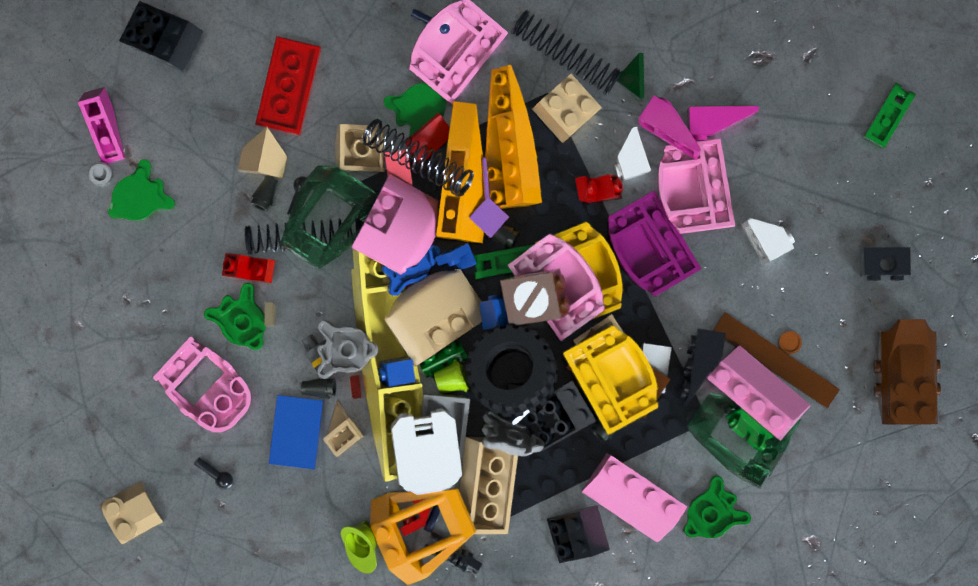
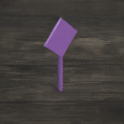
M483 157L482 168L485 200L469 218L491 238L509 216L489 198L486 157Z

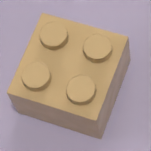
M570 74L536 104L532 110L563 143L602 107L579 81Z

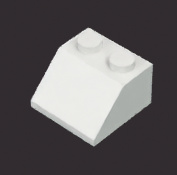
M752 218L742 224L763 264L794 248L793 243L795 241L788 230L785 232L783 227Z

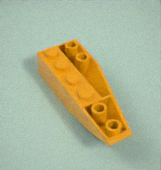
M511 65L492 69L485 157L487 160L489 198L500 209L525 207L542 203L533 133L523 96Z
M453 101L446 157L449 158L448 167L452 162L456 161V170L463 165L464 171L472 170L474 177L469 189L461 197L451 194L450 190H444L442 185L436 237L483 244L484 232L469 218L485 200L482 168L483 153L477 106L473 103ZM455 164L449 169L445 181L451 175ZM462 168L458 171L457 175L455 176L453 184L459 178L462 172ZM470 173L465 176L458 191L464 186ZM453 175L450 178V180L447 183H445V188H450Z

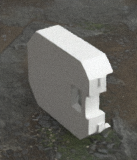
M443 408L430 411V416L413 418L412 414L406 415V413L397 416L391 424V433L399 484L403 486V489L408 492L411 491L416 495L449 490L462 476L454 417ZM430 422H431V424H427V425L414 426V425H417V424H423V423H430ZM433 428V433L416 436L415 431Z

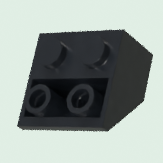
M597 505L547 518L559 563L593 557L610 550Z

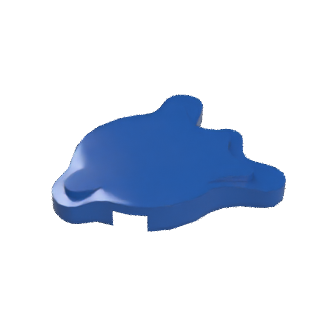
M431 245L425 256L415 266L406 268L407 271L403 274H399L382 265L381 271L389 278L388 293L392 296H397L408 284L417 283L425 279L431 266H434L436 262L435 257L441 254L440 248Z

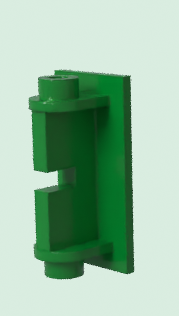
M457 340L420 363V367L426 378L430 376L433 378L434 372L445 368L444 363L447 362L448 365H451L455 359L464 363L465 359H467V354L460 340Z
M742 408L725 416L728 420L729 428L742 438L747 435L746 442L756 451H763L767 446L765 441L774 437L771 432Z

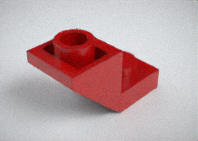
M607 174L596 178L585 176L575 178L579 201L592 203L622 199L623 184L618 176Z
M225 253L222 276L272 283L275 260Z
M425 499L415 500V501H413V503L416 504V503L421 502V501H423V500H425ZM431 507L419 512L420 517L417 519L414 515L402 521L404 525L400 527L403 536L425 526Z

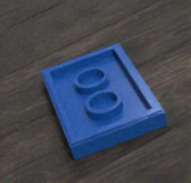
M277 395L269 464L315 470L324 401Z

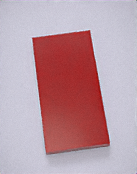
M276 36L256 118V126L301 135L321 46Z

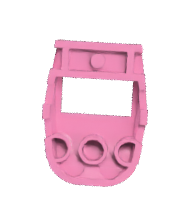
M191 336L153 377L155 381L160 382L166 390L167 396L173 400L185 416H189L197 424L212 432H224L232 428L244 416L250 406L251 393L244 380L226 360ZM207 356L224 373L193 406L175 388Z

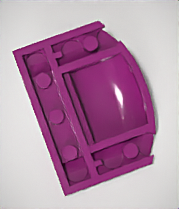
M655 190L608 217L609 238L620 265L639 287L650 292L651 295L657 296L701 270L700 265L682 235L668 219Z

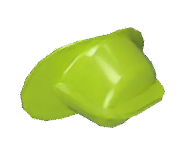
M363 520L353 527L345 526L341 530V537L349 561L360 572H373L377 566L374 552L377 542L368 522Z

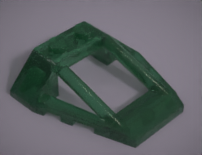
M317 165L304 180L281 239V246L316 269L322 268L341 256L342 252L352 247L361 228L343 242L341 240L359 214L360 220L365 222L378 195L374 190L337 166ZM313 189L314 192L312 193V195L310 196V198L307 200V198H308V196H309L311 190ZM328 190L353 206V208L326 245L300 227L322 195Z
M709 393L687 429L728 471L761 489L768 482L786 452L801 419L795 423L781 441L775 436L766 440V448L763 451L758 450L754 458H750L749 462L746 463L711 436L725 413L728 415L741 407L729 397Z

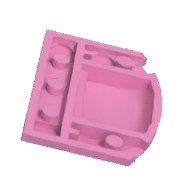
M462 0L452 3L439 11L420 33L412 50L409 70L452 104L508 32L472 1ZM446 23L450 26V31L447 34H442L439 30L440 26Z
M721 139L697 142L701 148L697 160L672 145H668L664 149L665 154L660 161L658 173L659 194L668 219L680 234L735 227Z
M389 174L351 248L399 274L405 273L407 271L406 268L415 266L425 256L434 241L439 217L438 200Z
M551 233L508 264L514 275L560 269L561 274L565 278L564 292L565 297L569 300L570 310L568 311L569 314L561 319L547 321L560 341L605 310L600 285L589 264L569 243L555 237Z

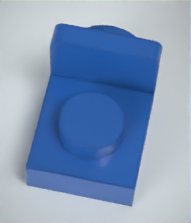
M468 243L454 247L435 257L438 266L446 263L449 266L456 264L457 268L462 270L476 265Z

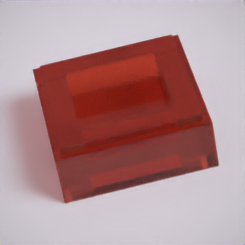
M360 375L351 376L352 398H363Z

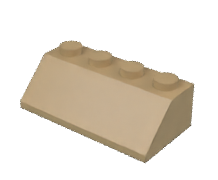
M466 437L459 492L477 531L475 534H508L518 456L508 454L499 449L484 447L482 444L484 437Z

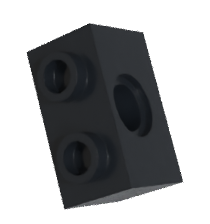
M868 247L860 249L861 277H867V281H881L882 276H890V281L904 280V276L911 275L910 247ZM882 258L890 261V269L888 271L883 270L880 266Z

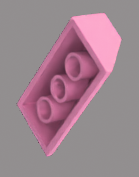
M740 345L724 358L707 378L780 441L811 406Z
M606 453L581 491L657 543L677 524L687 508L680 501L608 453Z

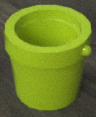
M455 359L451 365L434 372L435 381L441 394L459 390L467 392V389H469L465 370L459 360Z

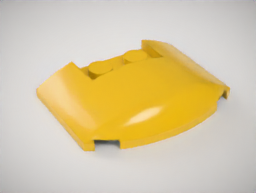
M588 222L557 233L555 237L566 241L575 248L589 264L598 280L605 310L593 318L595 319L621 308L623 284L620 268L611 247L598 231L590 227L591 225Z
M613 325L563 352L608 435L658 408V402H656L657 383L646 356L628 335L617 330L618 328Z

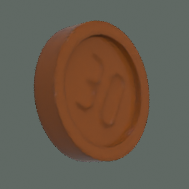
M787 331L779 337L778 345L785 353L794 354L800 350L802 340L796 332Z

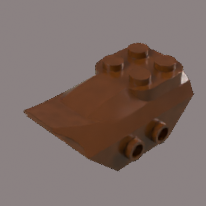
M898 319L891 329L880 334L877 360H874L873 370L874 374H877V383H874V396L878 398L882 425L938 424L937 396L941 395V385L937 383V373H940L941 365L940 360H937L936 331L930 329L926 319Z

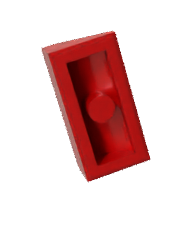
M437 113L411 136V145L415 141H419V148L423 145L427 146L426 153L431 149H434V152H436L448 141L450 127L443 117ZM410 139L405 142L406 147H408ZM417 143L412 147L410 151L411 156L414 154L417 148ZM425 147L419 152L416 158L417 161L422 157ZM432 151L428 154L425 160H427L432 155Z

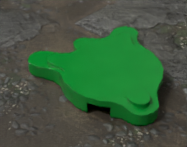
M419 83L411 86L401 95L385 97L384 106L395 112L397 126L402 127L406 124L410 126L409 137H411L437 113L444 117L447 100L426 83Z
M140 160L135 172L120 180L114 187L111 204L108 207V215L111 218L141 221L150 217L157 210H171L175 207L173 198L164 194L163 181L161 179L153 181L149 179L152 166L148 160Z
M245 283L241 287L238 300H234L231 296L226 295L223 297L219 307L207 308L204 311V317L215 322L220 327L225 338L231 343L247 346L252 350H259L264 345L265 315L255 302L254 285Z
M713 476L707 490L691 501L687 511L684 533L690 538L697 536L717 538L725 534L732 526L749 524L751 515L748 512L733 509L737 496L725 491L722 477Z

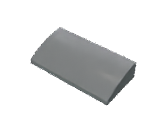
M423 394L421 417L430 416V411H435L438 408H443L454 417L462 469L470 398L465 395ZM433 428L419 430V435L433 433ZM460 478L450 489L458 488L459 490Z

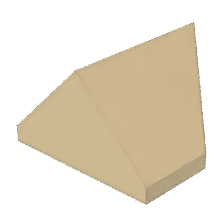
M268 127L242 147L238 170L283 179L287 155Z
M338 399L326 436L323 438V441L336 457L365 436Z

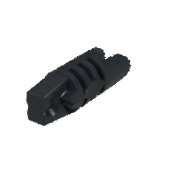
M432 532L430 535L434 542L444 539V537L435 532ZM462 547L457 549L445 561L462 572L467 570L473 574H477L482 566L481 562L473 558L474 554ZM440 550V551H438V552H436V553H433V554H431V555L437 556V555H438L439 553H441L442 551Z

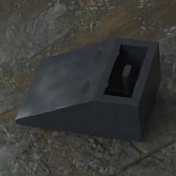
M139 1L119 41L183 72L203 30L183 18Z
M697 329L695 335H691L690 340H688L686 354H690V357H688L687 363L685 362L683 376H686L687 380L682 385L680 398L684 399L683 406L689 404L723 356L726 333Z
M577 378L554 390L551 396L547 395V402L543 406L538 404L535 407V412L531 414L528 412L522 418L531 435L534 434L544 441L542 451L599 419Z

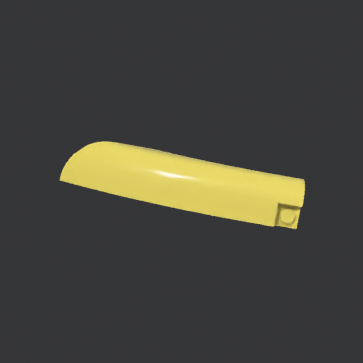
M352 248L354 268L351 269L356 328L365 332L369 339L378 346L377 355L371 358L366 366L362 368V375L376 450L383 479L386 482L398 478L391 424L399 414H412L413 418L421 417L423 388L422 383H420L418 368L414 365L415 382L391 387L380 382L377 370L379 368V361L404 356L408 357L384 321L386 315L389 316L392 304L406 288L404 287L397 296L390 295L388 293L389 278L381 271L382 264Z

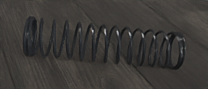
M525 10L513 27L511 35L513 34L516 37L525 29L522 35L523 42L533 33L529 46H533L540 39L537 45V51H540L548 43L544 52L545 56L549 55L556 47L552 55V61H555L564 51L559 65L562 66L571 57L567 65V71H569L579 61L574 72L575 76L587 65L582 81L595 69L589 84L593 85L602 75L597 86V90H600L610 79L603 94L608 95L621 75L622 70L620 71V69L615 68L600 86L610 66V63H608L592 82L603 60L602 58L598 60L591 71L585 76L595 56V53H593L577 72L588 50L586 48L569 68L580 43L576 45L562 62L572 42L571 38L554 58L565 33L562 34L547 53L557 29L553 31L546 42L539 48L550 24L545 27L532 43L542 19L539 20L524 39L535 14L531 16L521 29L530 11Z
M379 119L373 120L367 126L363 135V144L365 146H369L371 149L376 148L378 153L383 152L385 157H391L392 161H398L400 165H405L408 170L413 169L414 173H420L421 177H428V180L430 182L435 181L437 186L443 185L444 190H450L451 194L457 197L463 196L469 189L474 177L472 170L464 171L463 165L456 170V161L452 162L448 167V157L444 158L441 162L442 154L438 153L433 158L434 149L426 153L427 146L423 145L419 148V141H415L411 145L412 137L404 140V133L402 132L397 136L396 128L389 132V124L382 128L383 124ZM379 123L377 132L370 141L371 134L376 125ZM386 127H388V130H387V133H386L385 137H384L383 140L377 145L378 140H379V137H380L382 131H383ZM395 130L393 140L385 149L390 134ZM401 135H403L402 140H401L399 146H398L397 149L392 153L393 147H394V145H395L397 139H398ZM408 139H410V142H409V145H408L407 149H406L405 152L400 156L401 150H402V148H403L405 142H406ZM384 142L383 151H379L377 147ZM417 143V148L414 154L407 161L408 155L412 147ZM391 146L390 155H386L385 151ZM423 147H425L422 157L415 164L419 152ZM399 150L398 159H393L392 155ZM432 151L429 162L422 169L426 157ZM406 154L405 163H401L400 159ZM440 155L437 165L430 172L433 162ZM414 157L413 167H408L407 163ZM445 160H447V164L444 170L438 176V172ZM422 161L420 171H415L414 168ZM430 164L428 169V175H422V171H424ZM455 164L451 175L445 181L449 169ZM462 168V172L459 178L453 184L455 176L457 175L458 171ZM437 169L435 179L431 180L429 176ZM444 172H445V175H444V178H443V183H442V184H438V183H437V180H438V179L444 174ZM468 173H470V175H469V177H468L466 183H465L464 186L458 191L461 182L463 181V179L465 178V176H466ZM453 175L450 188H445V183H447Z
M359 216L355 217L356 237L361 230V219ZM349 217L347 218V242H345L340 218L338 219V243H336L331 218L329 220V244H327L322 219L320 220V245H318L313 220L311 221V246L308 242L305 221L302 222V247L299 243L295 221L293 223V248L290 244L286 222L284 223V249L281 245L277 223L275 224V250L271 241L269 224L266 225V251L264 250L259 224L257 225V252L253 243L251 226H245L244 231L248 255L252 254L253 251L255 254H258L260 244L263 252L267 253L269 243L271 250L275 253L278 242L281 251L284 252L287 241L290 250L294 251L296 240L299 249L302 251L305 239L308 249L311 250L314 238L317 248L320 249L322 246V236L324 237L326 247L329 248L331 246V233L334 244L338 248L340 245V230L344 246L347 247L349 244V229L352 242L354 243Z

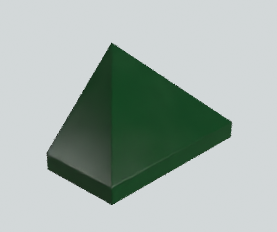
M638 53L622 71L617 80L638 102H643L644 53Z

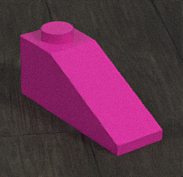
M102 87L84 92L78 104L101 161L109 163L124 159L125 156L114 109L106 88Z
M653 96L640 115L638 125L697 160L701 148L675 108L671 106L667 99Z
M758 106L689 107L687 110V127L695 141H706L707 137H711L756 114L759 108Z

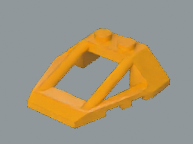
M458 488L418 495L411 491H391L371 500L370 528L388 569L407 585L429 577L436 568L443 564L451 554L477 532ZM425 499L402 510L397 505V503ZM438 505L451 536L409 554L396 522ZM443 550L425 565L423 564L422 558Z

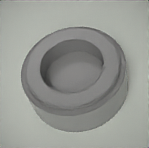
M103 161L94 163L88 171L90 180L97 185L106 184L110 181L113 174L111 166Z

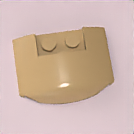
M460 269L441 271L431 274L407 288L392 304L389 316L386 315L384 321L407 356L413 359V365L417 366L480 324L482 318L479 303L482 301Z

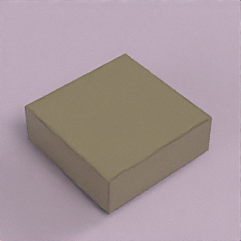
M265 302V326L276 325V304L273 302Z

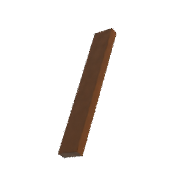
M724 312L712 330L726 333V342L735 348L740 345L772 373L826 409H828L840 390L726 312Z

